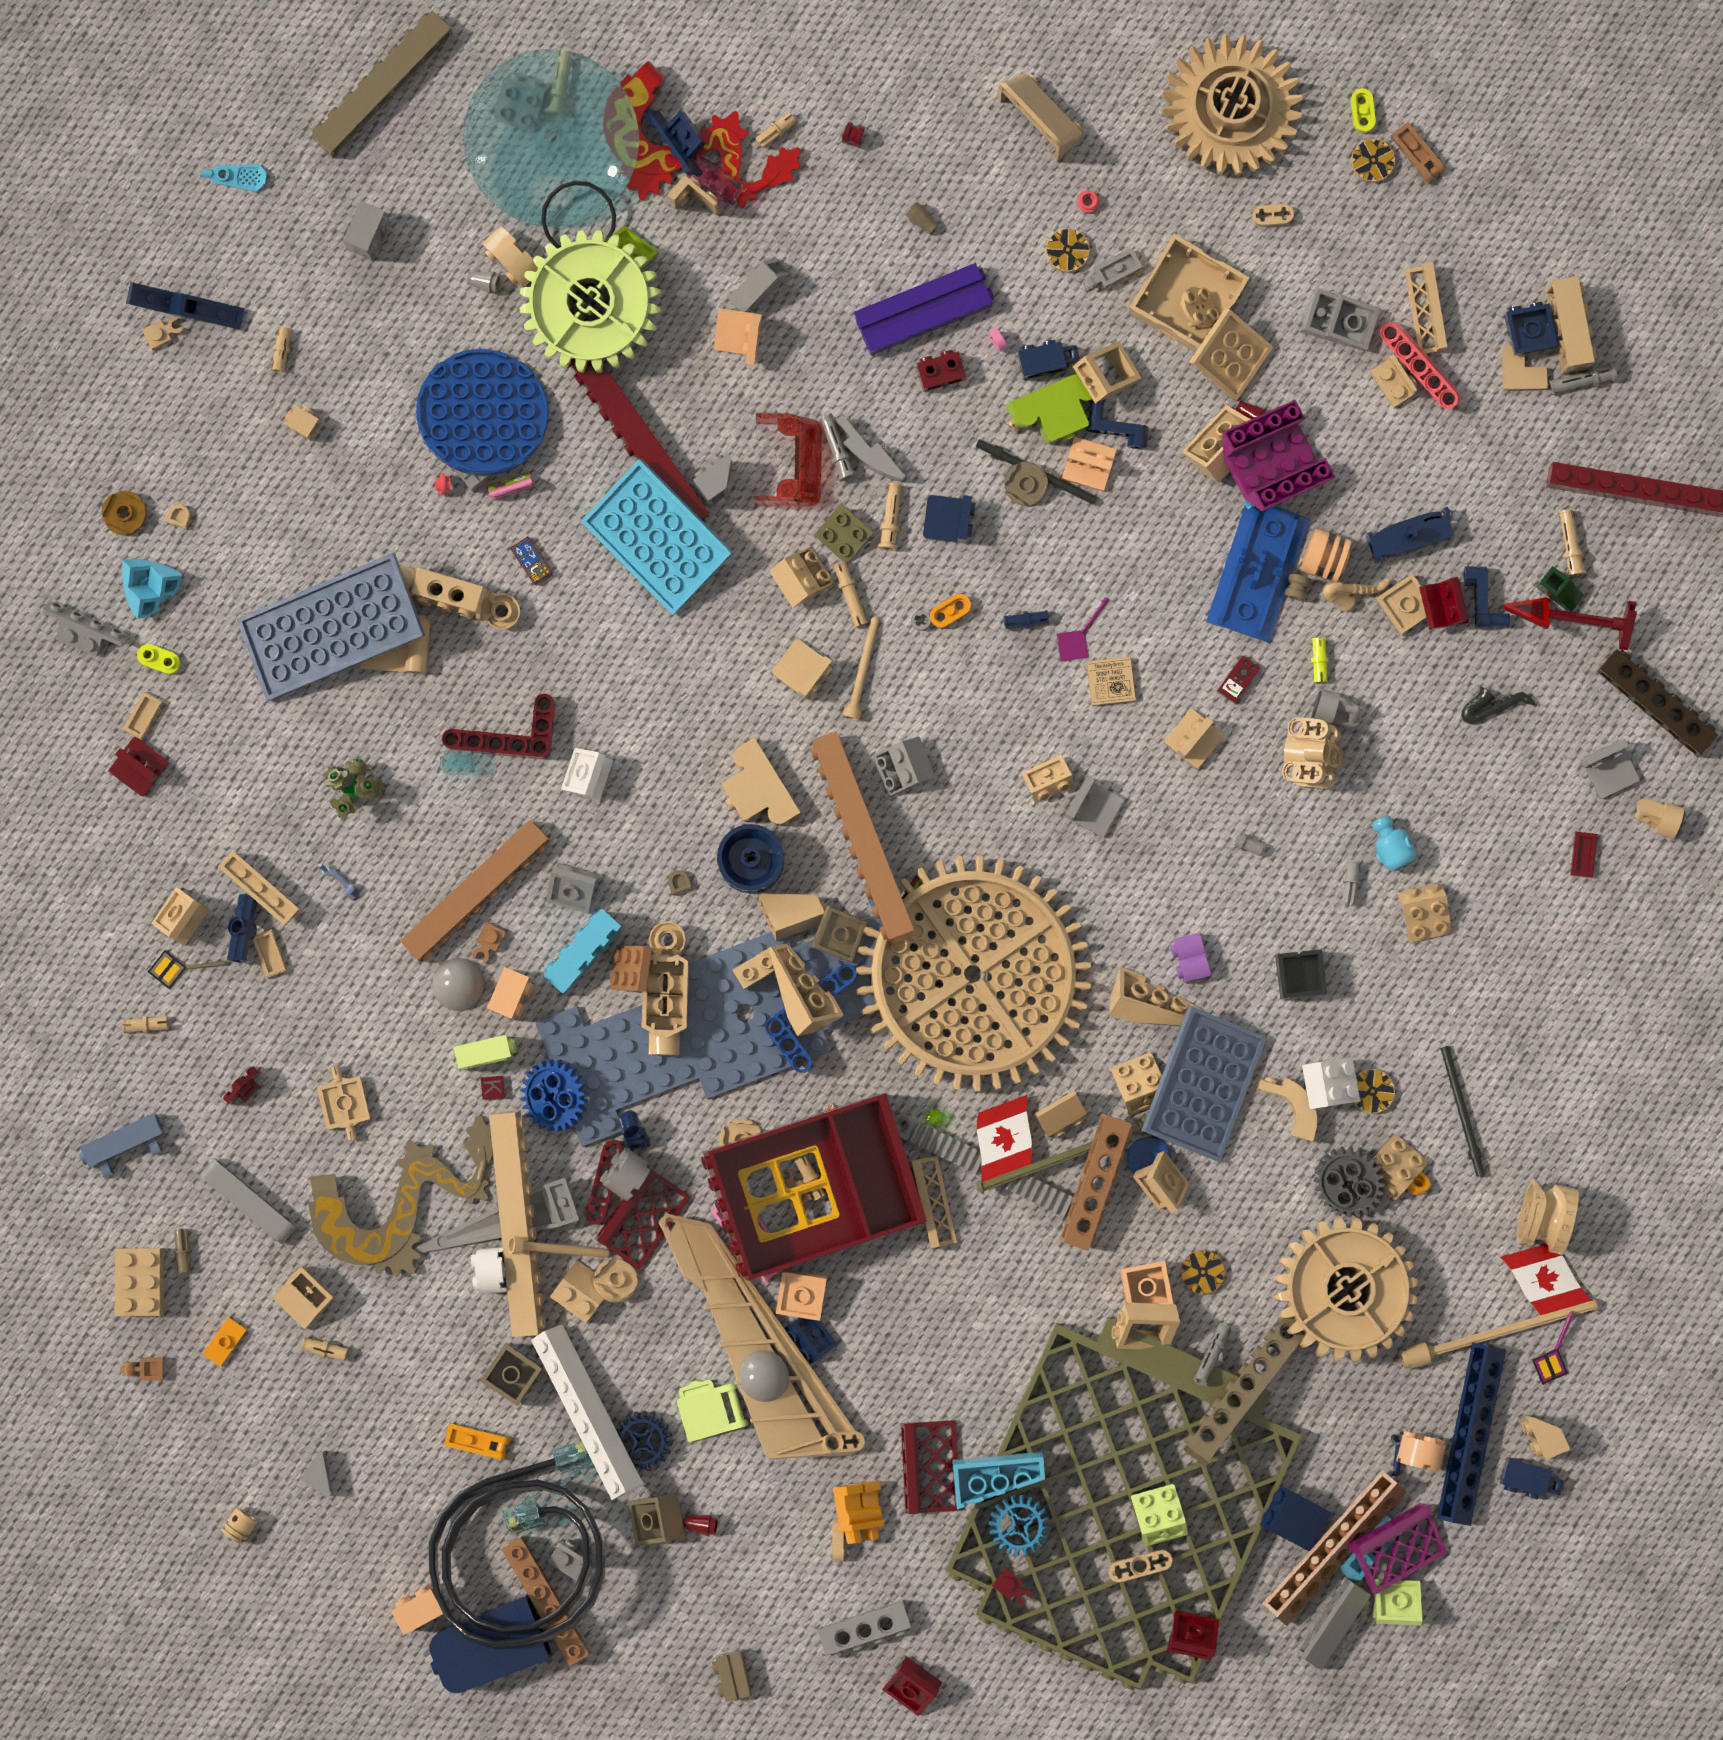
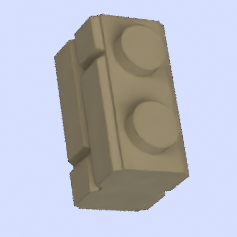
M742 1649L716 1655V1661L712 1662L715 1675H720L721 1683L717 1684L720 1697H725V1701L728 1702L752 1696Z

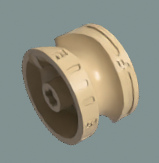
M1532 1179L1522 1204L1517 1228V1244L1530 1247L1536 1240H1542L1548 1245L1549 1252L1564 1254L1575 1224L1579 1200L1578 1190L1554 1184L1552 1189L1543 1191L1541 1184L1536 1179Z

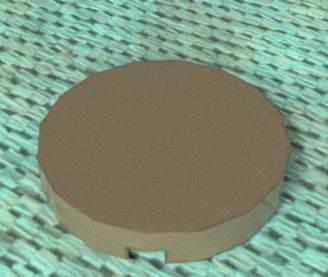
M1021 462L1014 465L1005 477V490L1008 497L1013 502L1022 506L1038 503L1045 496L1048 489V478L1045 471L1033 462Z

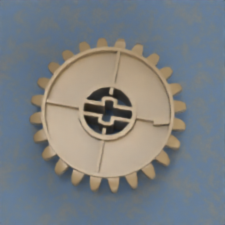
M1224 34L1221 39L1220 49L1217 50L1211 39L1206 38L1203 55L1194 46H1191L1188 53L1191 64L1178 58L1176 67L1181 76L1173 73H1168L1167 82L1175 90L1164 89L1162 91V98L1172 103V106L1162 107L1161 114L1166 118H1173V121L1165 126V130L1170 134L1178 133V137L1173 143L1174 147L1182 148L1186 146L1188 151L1185 158L1188 161L1200 156V168L1206 170L1211 162L1216 164V172L1220 175H1223L1226 166H1231L1235 175H1241L1243 165L1246 164L1252 172H1256L1259 169L1258 160L1260 158L1265 163L1272 164L1275 161V157L1271 150L1274 149L1277 152L1283 153L1288 148V145L1281 137L1294 138L1296 136L1297 130L1287 124L1298 122L1302 118L1301 112L1290 110L1291 107L1299 105L1303 100V95H1289V92L1297 86L1299 79L1291 78L1285 81L1283 79L1291 64L1286 62L1275 68L1273 64L1276 61L1278 50L1274 49L1265 58L1262 57V40H1259L1251 51L1246 50V35H1241L1236 48H1231L1229 37L1227 34ZM1225 88V90L1222 92L1220 101L1218 103V107L1216 109L1214 103L1216 104L1221 89ZM1235 89H1240L1242 92L1230 118L1224 117V112ZM1249 98L1250 101H1251V104H1250V103L1248 104V107H1247V109H1246V112H1245V114H1244V117H1243V118H1240V116L1243 114L1244 108H1245V106H1246L1247 99Z
M1337 1217L1334 1219V1230L1331 1231L1325 1222H1318L1317 1230L1319 1236L1316 1237L1309 1230L1302 1231L1301 1236L1306 1245L1303 1246L1295 1242L1288 1245L1291 1252L1296 1255L1295 1259L1282 1258L1279 1260V1264L1290 1271L1289 1274L1274 1277L1275 1282L1287 1286L1286 1291L1274 1295V1300L1289 1302V1307L1283 1309L1278 1316L1279 1318H1295L1296 1321L1289 1327L1287 1332L1288 1334H1294L1303 1330L1306 1333L1300 1343L1302 1348L1311 1345L1314 1341L1318 1342L1316 1349L1317 1357L1324 1356L1329 1348H1333L1334 1362H1340L1345 1355V1351H1349L1352 1363L1358 1362L1361 1358V1349H1365L1370 1359L1375 1358L1378 1352L1376 1344L1380 1343L1386 1350L1391 1349L1393 1343L1389 1335L1393 1333L1395 1336L1403 1337L1405 1330L1400 1324L1401 1320L1410 1322L1414 1319V1315L1406 1309L1407 1305L1417 1304L1419 1300L1415 1295L1409 1294V1288L1419 1284L1418 1279L1407 1276V1272L1414 1267V1263L1412 1261L1402 1262L1400 1257L1404 1254L1405 1247L1401 1245L1392 1248L1390 1244L1393 1240V1234L1390 1232L1384 1234L1381 1238L1378 1237V1225L1375 1223H1371L1366 1231L1362 1230V1223L1359 1218H1353L1350 1228H1346L1344 1220ZM1345 1269L1353 1272V1274L1338 1278L1341 1275L1337 1270ZM1338 1278V1279L1334 1280V1281L1330 1284L1329 1287H1330L1331 1291L1328 1292V1290H1327V1285H1328L1329 1279L1332 1280V1279ZM1357 1278L1360 1279L1361 1282L1347 1292L1348 1295L1338 1298L1333 1303L1331 1302L1330 1298L1341 1291L1344 1285L1350 1284ZM1363 1288V1297L1361 1302H1354L1360 1298L1362 1293L1359 1290ZM1352 1303L1350 1306L1353 1311H1344L1337 1307L1341 1304Z

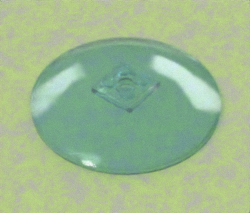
M539 49L519 54L503 62L479 85L471 99L465 116L463 133L464 151L475 182L494 205L520 221L542 226V207L549 194L562 184L572 181L590 182L603 189L612 202L616 200L629 182L635 168L639 150V128L630 98L619 81L607 69L594 60L572 51ZM551 130L559 134V140L556 143H551L547 139V133ZM574 185L564 188L553 196L547 207V227L567 226L585 221L599 214L609 204L598 191L588 186Z

